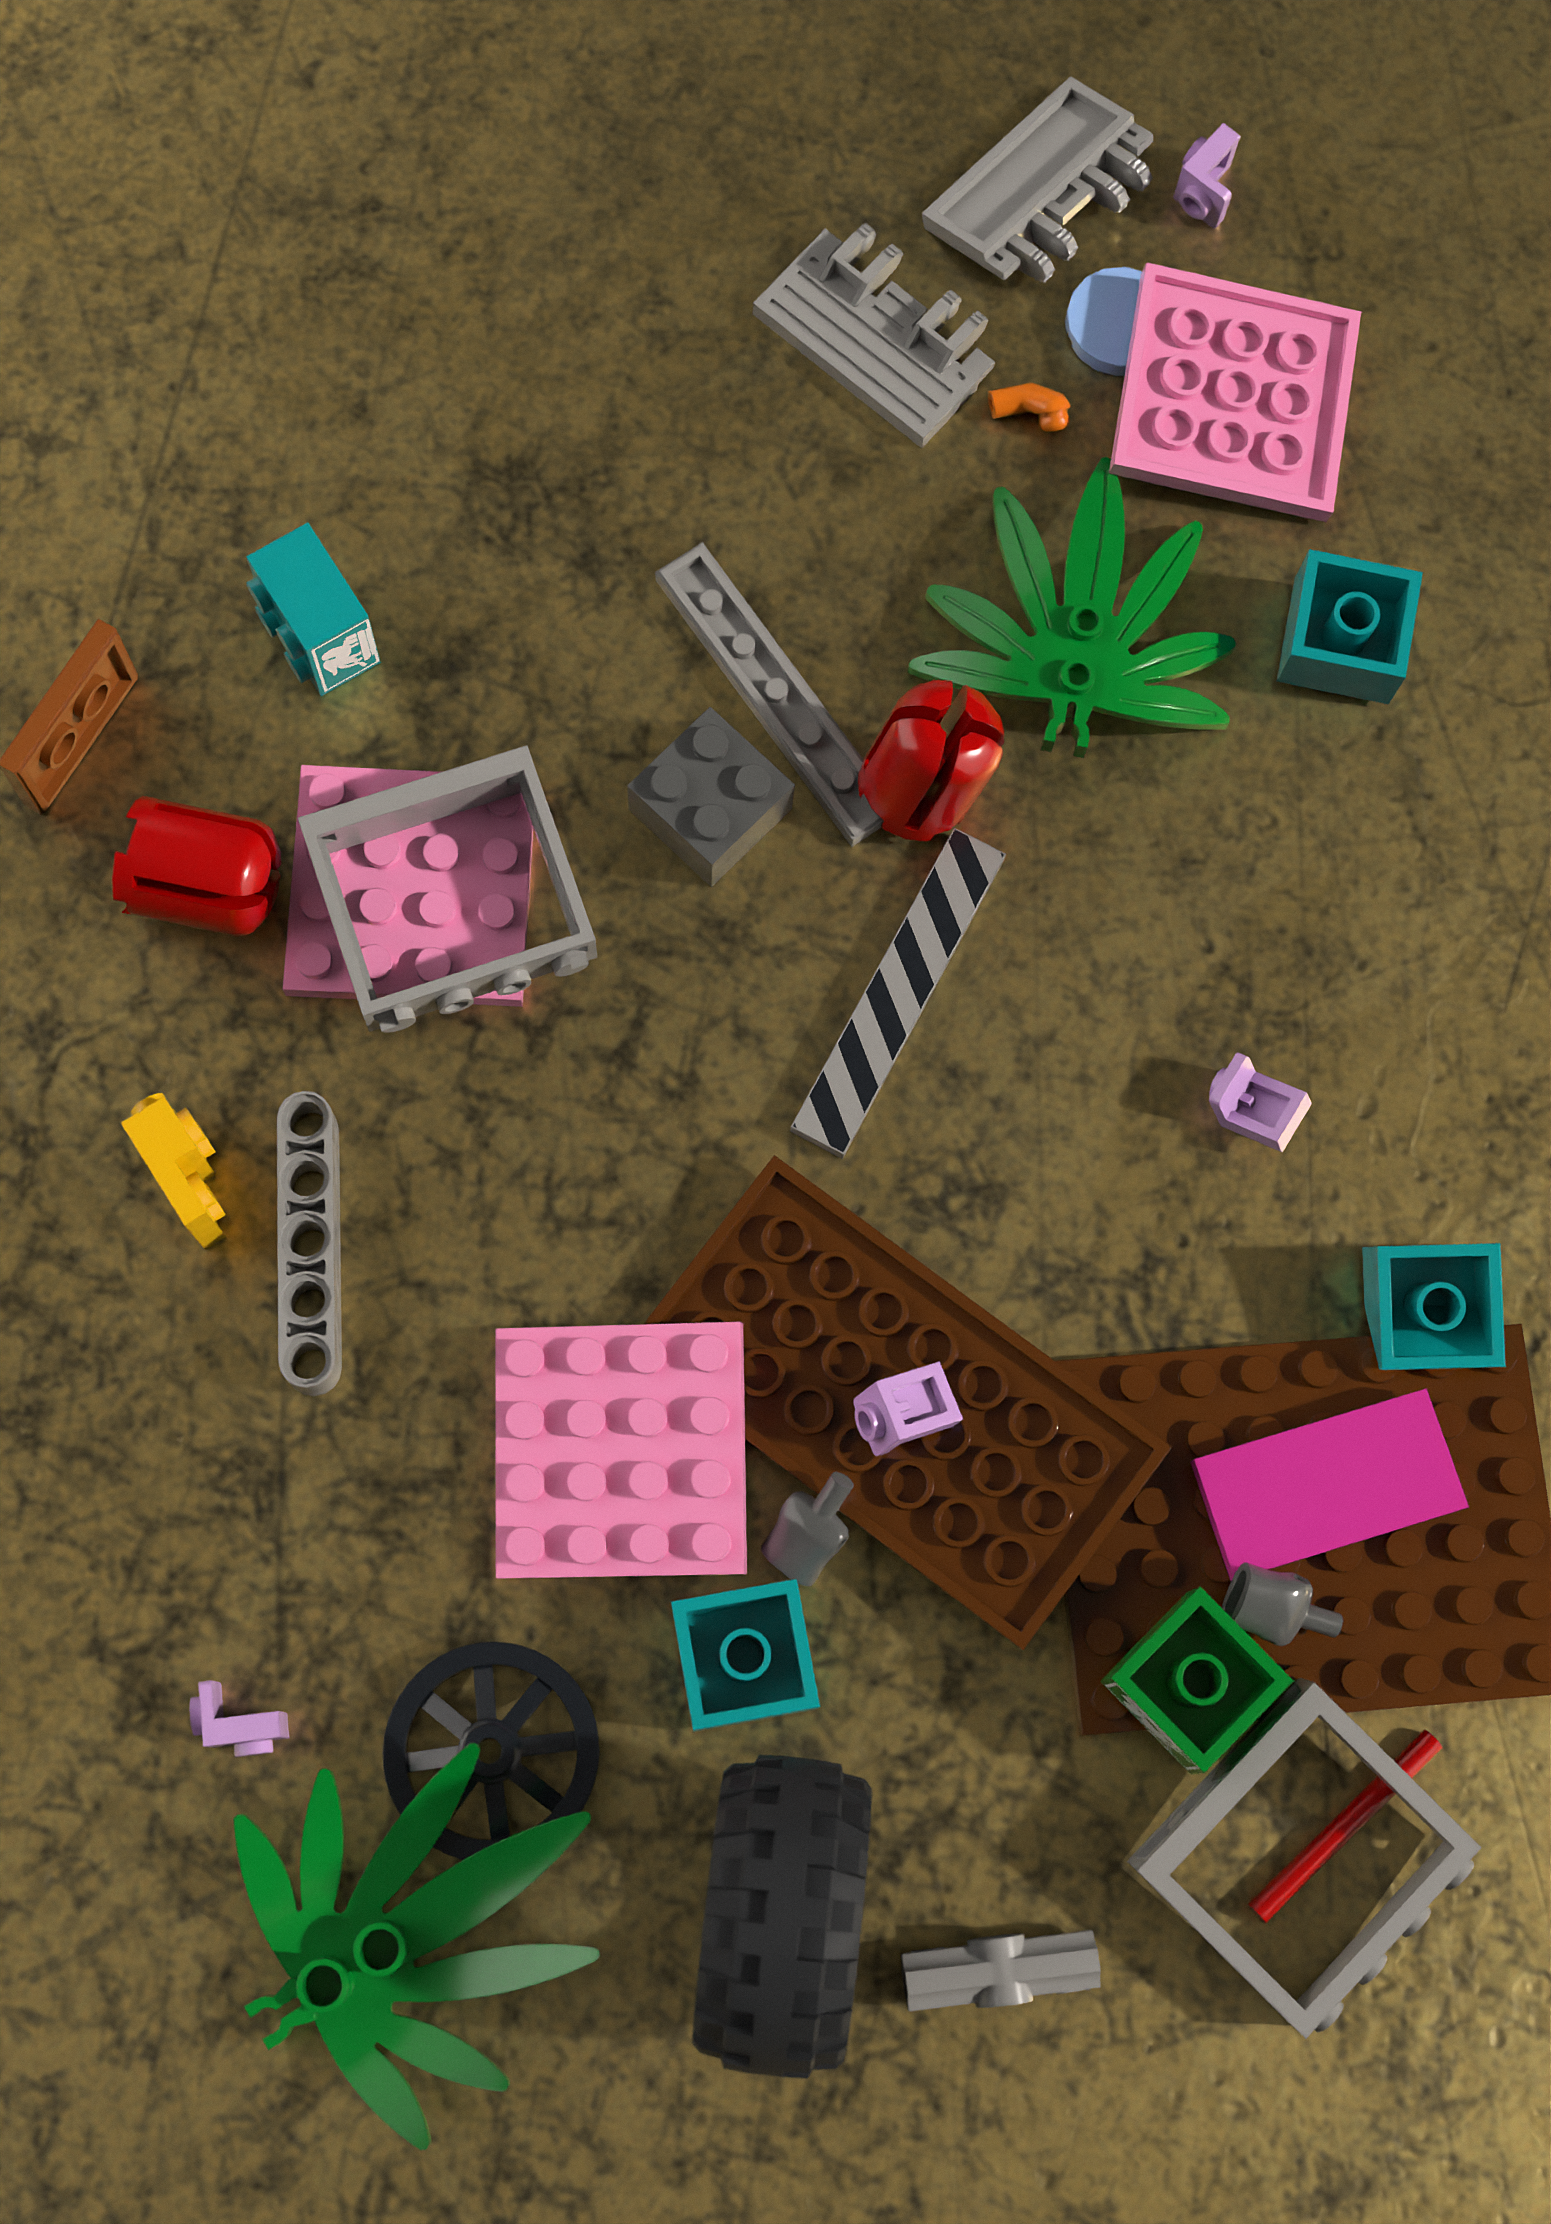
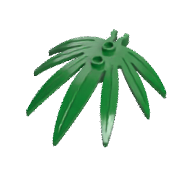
M1109 457L1101 458L1086 485L1076 512L1065 563L1063 606H1058L1056 603L1050 563L1042 539L1032 519L1011 492L1005 487H998L994 490L992 497L997 539L1010 582L1035 635L1032 637L1026 635L1009 615L985 598L957 587L933 584L928 587L925 598L934 609L967 637L1006 660L976 651L949 650L916 657L910 661L908 673L928 681L949 680L952 681L953 688L961 690L964 685H968L987 696L1049 703L1048 714L1050 721L1045 730L1040 751L1052 752L1056 735L1061 733L1065 718L1067 717L1072 718L1070 735L1075 740L1073 756L1084 758L1088 749L1090 736L1086 723L1092 711L1146 724L1184 729L1224 730L1230 722L1229 715L1222 708L1198 693L1175 686H1146L1144 684L1183 677L1221 661L1234 651L1236 641L1233 637L1214 632H1193L1164 639L1135 655L1130 654L1128 651L1161 615L1181 586L1198 549L1203 525L1199 521H1193L1178 530L1164 542L1138 575L1117 616L1112 615L1123 562L1125 518L1118 475L1109 473L1111 458Z
M476 1743L468 1744L424 1786L403 1811L368 1863L342 1913H338L335 1910V1902L343 1866L344 1826L339 1792L334 1774L330 1769L322 1768L319 1770L307 1807L300 1854L301 1911L297 1908L294 1889L286 1867L271 1841L247 1815H236L233 1820L239 1864L250 1903L266 1940L290 1977L276 1994H268L257 1998L244 2006L251 2018L265 2008L277 2010L295 1998H298L301 2002L300 2007L281 2018L278 2030L263 2038V2042L267 2049L270 2050L283 2042L292 2033L294 2026L315 2021L330 2054L359 2096L388 2126L421 2151L426 2150L431 2143L429 2129L422 2108L403 2074L384 2053L376 2048L375 2044L377 2042L414 2066L456 2083L503 2092L509 2087L510 2080L495 2063L468 2042L428 2022L394 2013L392 2010L393 2003L455 2001L502 1994L563 1976L595 1962L600 1956L599 1949L592 1946L554 1943L520 1944L467 1952L420 1967L414 1965L415 1959L464 1934L518 1896L568 1849L587 1827L592 1818L589 1812L583 1811L537 1825L505 1838L447 1869L408 1896L390 1912H384V1905L400 1890L424 1861L453 1816L470 1781L480 1754V1747Z

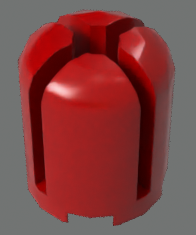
M932 680L913 686L899 698L866 754L858 773L859 796L861 798L865 794L871 809L884 820L881 826L884 830L905 840L930 841L934 835L951 830L957 823L958 825L961 823L998 768L1003 756L1001 747L1005 742L1001 717L984 694L968 685H964L952 705V681Z
M142 796L135 800L126 815V818L137 820L128 843L126 853L115 851L112 894L113 900L126 904V908L121 913L234 937L249 935L262 925L277 898L281 878L278 868L281 866V849L272 828L258 819Z

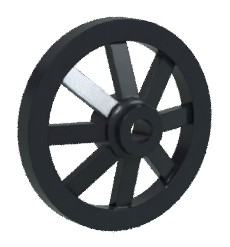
M481 1642L465 1645L439 1656L421 1669L406 1685L399 1695L387 1722L383 1743V1768L389 1794L400 1815L417 1795L409 1772L443 1768L470 1743H476L479 1747L487 1739H495L500 1743L502 1749L501 1756L496 1762L486 1764L478 1757L466 1790L451 1819L454 1817L479 1782L484 1783L491 1840L468 1837L446 1827L433 1847L461 1860L510 1837L504 1789L505 1780L510 1779L552 1812L538 1825L582 1812L596 1781L599 1768L600 1743L597 1723L587 1697L576 1681L559 1664L536 1650L522 1645L506 1642ZM493 1665L518 1668L537 1677L502 1721L497 1719ZM471 1668L474 1671L477 1722L473 1724L433 1692L452 1676ZM554 1690L566 1706L575 1731L520 1737L518 1731L549 1693ZM420 1707L459 1738V1745L407 1753L410 1730ZM577 1750L574 1775L564 1797L521 1763L523 1757Z

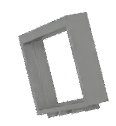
M527 745L298 817L369 1032L381 1029L383 1033L400 1031L413 1025L416 1022L415 1017L435 1010H439L441 1014L455 1013L471 1006L474 1003L473 998L494 991H497L498 995L513 994L529 987L533 978L552 972L559 977L568 976L585 969L589 965V960L597 958L596 939ZM521 793L571 936L377 999L330 853Z
M1299 1677L1127 1862L1304 2038H1307L1314 2030L1316 2032L1324 2031L1339 2017L1344 2007L1341 2000L1358 1982L1364 1985L1379 1974L1387 1962L1385 1952L1401 1935L1409 1937L1424 1925L1431 1913V1909L1428 1906L1444 1888L1451 1890L1467 1878L1474 1867V1862L1471 1859L1482 1847L1315 1682ZM1318 1717L1443 1840V1843L1301 1997L1295 2001L1170 1874Z

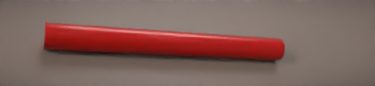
M1423 1730L1393 1761L1413 1778L1442 1749V1745L1430 1732ZM1376 1776L1247 1904L1250 1910L1266 1924L1396 1794Z

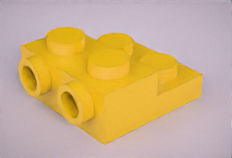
M156 1093L146 1097L132 1108V1116L122 1121L121 1124L184 1226L206 1250L226 1237L216 1222L226 1214L208 1185L204 1183L216 1175L206 1159L216 1151L187 1107L176 1113L163 1093Z

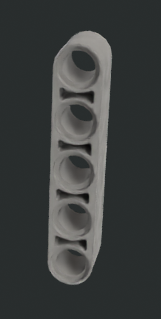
M301 1091L287 1097L279 1107L277 1115L278 1362L281 1373L294 1389L304 1395L318 1396L326 1394L335 1387L340 1379L342 1370L339 1127L329 1104L322 1096L315 1092ZM316 1113L323 1116V1124L315 1134L305 1137L298 1136L293 1132L296 1121L304 1114ZM314 1171L324 1175L323 1185L315 1194L301 1196L294 1193L295 1182L302 1174ZM315 1230L324 1234V1244L316 1254L306 1257L295 1253V1242L304 1232ZM309 1290L323 1292L325 1294V1303L319 1313L311 1317H300L296 1314L295 1304L301 1294ZM311 1350L325 1353V1367L319 1375L310 1379L296 1376V1362L302 1354Z

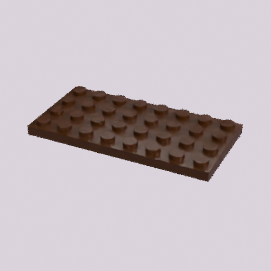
M775 1155L644 1322V1324L743 1323L745 1441L816 1495H819L833 1472H840L849 1477L854 1487L838 1511L1022 1651L1172 1448ZM940 1362L963 1420L953 1427L901 1443L890 1452L875 1456L869 1442L858 1431L855 1421L856 1409L853 1403L854 1398L876 1381Z

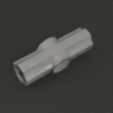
M1093 1930L1025 1938L1024 1933L994 1935L967 1940L968 1945L936 1947L900 1953L903 1988L908 2011L975 2003L977 2008L1009 2006L1033 2001V1996L1063 1994L1101 1987L1100 1963Z

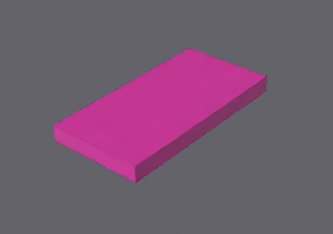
M1427 1388L1191 1461L1230 1581H1232L1240 1565L1245 1562L1269 1570L1469 1507Z

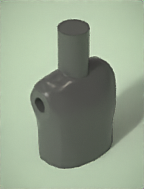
M833 1472L817 1498L803 1491L794 1492L781 1507L774 1528L761 1545V1551L767 1560L791 1580L797 1579L800 1585L812 1586L826 1564L839 1552L849 1537L848 1528L836 1515V1512L854 1487L851 1479L840 1472Z
M1247 1562L1242 1563L1234 1574L1222 1605V1609L1244 1631L1250 1632L1262 1640L1277 1646L1289 1644L1300 1628L1335 1638L1340 1633L1343 1624L1341 1614L1310 1604L1313 1588L1306 1578L1291 1572L1270 1571Z

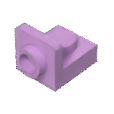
M940 1362L876 1381L853 1400L856 1409L855 1421L858 1431L869 1442L875 1456L886 1454L901 1443L953 1427L963 1420Z

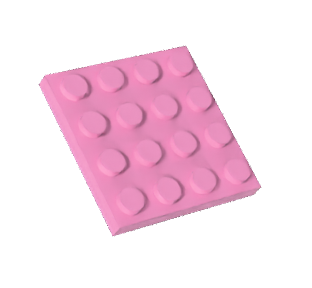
M1146 263L1140 277L1109 473L1327 522L1334 511L1361 312Z
M301 765L283 991L286 996L357 999L298 817L441 773L440 771ZM521 793L330 853L377 999L526 950L534 829ZM524 990L509 995H498L497 991L473 998V1004L523 1007Z
M712 1322L495 1329L496 1578L747 1574L743 1323Z

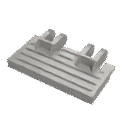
M1070 76L922 213L924 229L1004 281L1016 269H1019L1029 277H1034L1036 281L1045 283L1053 275L1052 273L1055 268L1047 254L1043 253L1042 250L1040 251L1032 242L1052 255H1057L1063 261H1068L1076 254L1075 251L1079 248L1071 232H1068L1066 228L1063 229L1060 224L1049 217L1065 225L1090 200L1095 201L1104 208H1108L1114 213L1122 211L1130 199L1126 189L1117 180L1128 187L1131 186L1137 192L1139 190L1142 192L1153 179L1149 167L1140 158L1137 159L1135 156L1141 154L1153 142V134L1134 123V114Z
M865 223L843 243L827 229H824L753 303V315L920 448H923L977 390L978 384L994 368L995 361L978 348L962 364L957 362L973 343L977 341L978 337L981 336L989 320L977 310L966 319L948 340L944 339L938 332L958 311L962 301L960 296L950 289L928 311L924 305L891 281L875 297L872 294L900 264L903 256L901 250L893 244L888 245L860 273L853 266L871 248L877 234L875 230Z

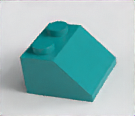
M1501 1243L1362 1247L1364 1307L1379 1370L1506 1367Z

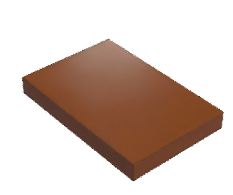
M99 618L0 758V769L24 806L40 815L46 813L139 678L116 628Z

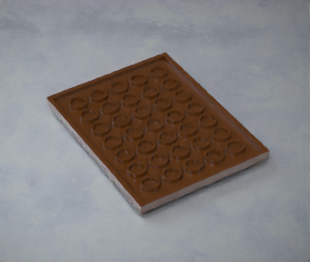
M1522 1324L1504 1325L1506 1367L1379 1370L1371 1336L1056 1361L1172 1447L1064 1594L1079 1736L1147 1730L1100 1680L1188 1591L1201 1587L1222 1608L1231 1581L1191 1461L1426 1388L1469 1507L1269 1569L1275 1572H1291L1306 1578L1313 1588L1310 1604L1341 1614L1343 1624L1340 1633L1335 1638L1300 1628L1293 1640L1285 1646L1271 1644L1245 1631L1293 1680L1255 1721H1259L1299 1677L1315 1682L1345 1713L1551 1695V1516Z

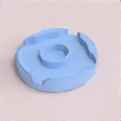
M1128 267L1105 268L1086 277L1072 293L1065 318L1066 334L1068 330L1069 338L1072 341L1071 347L1078 358L1096 371L1114 376L1125 375L1142 271Z

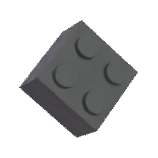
M709 707L627 785L628 810L712 887L792 810L795 784L715 710Z

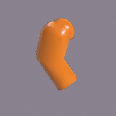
M1025 383L988 391V405L993 419L1032 412L1039 413V426L1046 432L1062 430L1069 425L1070 420L1067 409L1070 408V404L1062 393L1035 383Z

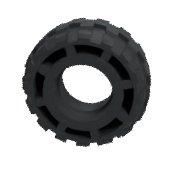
M758 1755L755 1763H733L723 1772L701 1939L692 2044L699 2053L721 2059L724 2069L775 2077L808 2079L812 2070L836 2069L845 2060L852 2016L864 1907L871 1826L872 1788L865 1779L843 1773L841 1764L790 1756Z

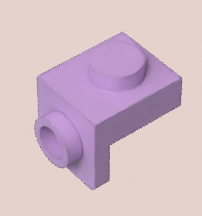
M1224 123L1208 140L1201 136L1190 147L1183 159L1182 165L1184 166L1182 167L1173 196L1187 214L1195 219H1202L1212 228H1216L1223 221L1232 196L1230 190L1219 183L1218 180L1230 168L1240 139V135Z
M1236 1053L1229 1066L1222 1068L1216 1074L1209 1092V1103L1222 1127L1280 1152H1283L1312 1104L1307 1092L1256 1072L1250 1058L1241 1053Z
M213 1680L199 1682V1696L191 1697L192 1732L194 1736L202 1735L203 1747L234 1746L235 1757L273 1753V1740L289 1739L288 1716L286 1712L273 1711L224 1718L220 1682Z

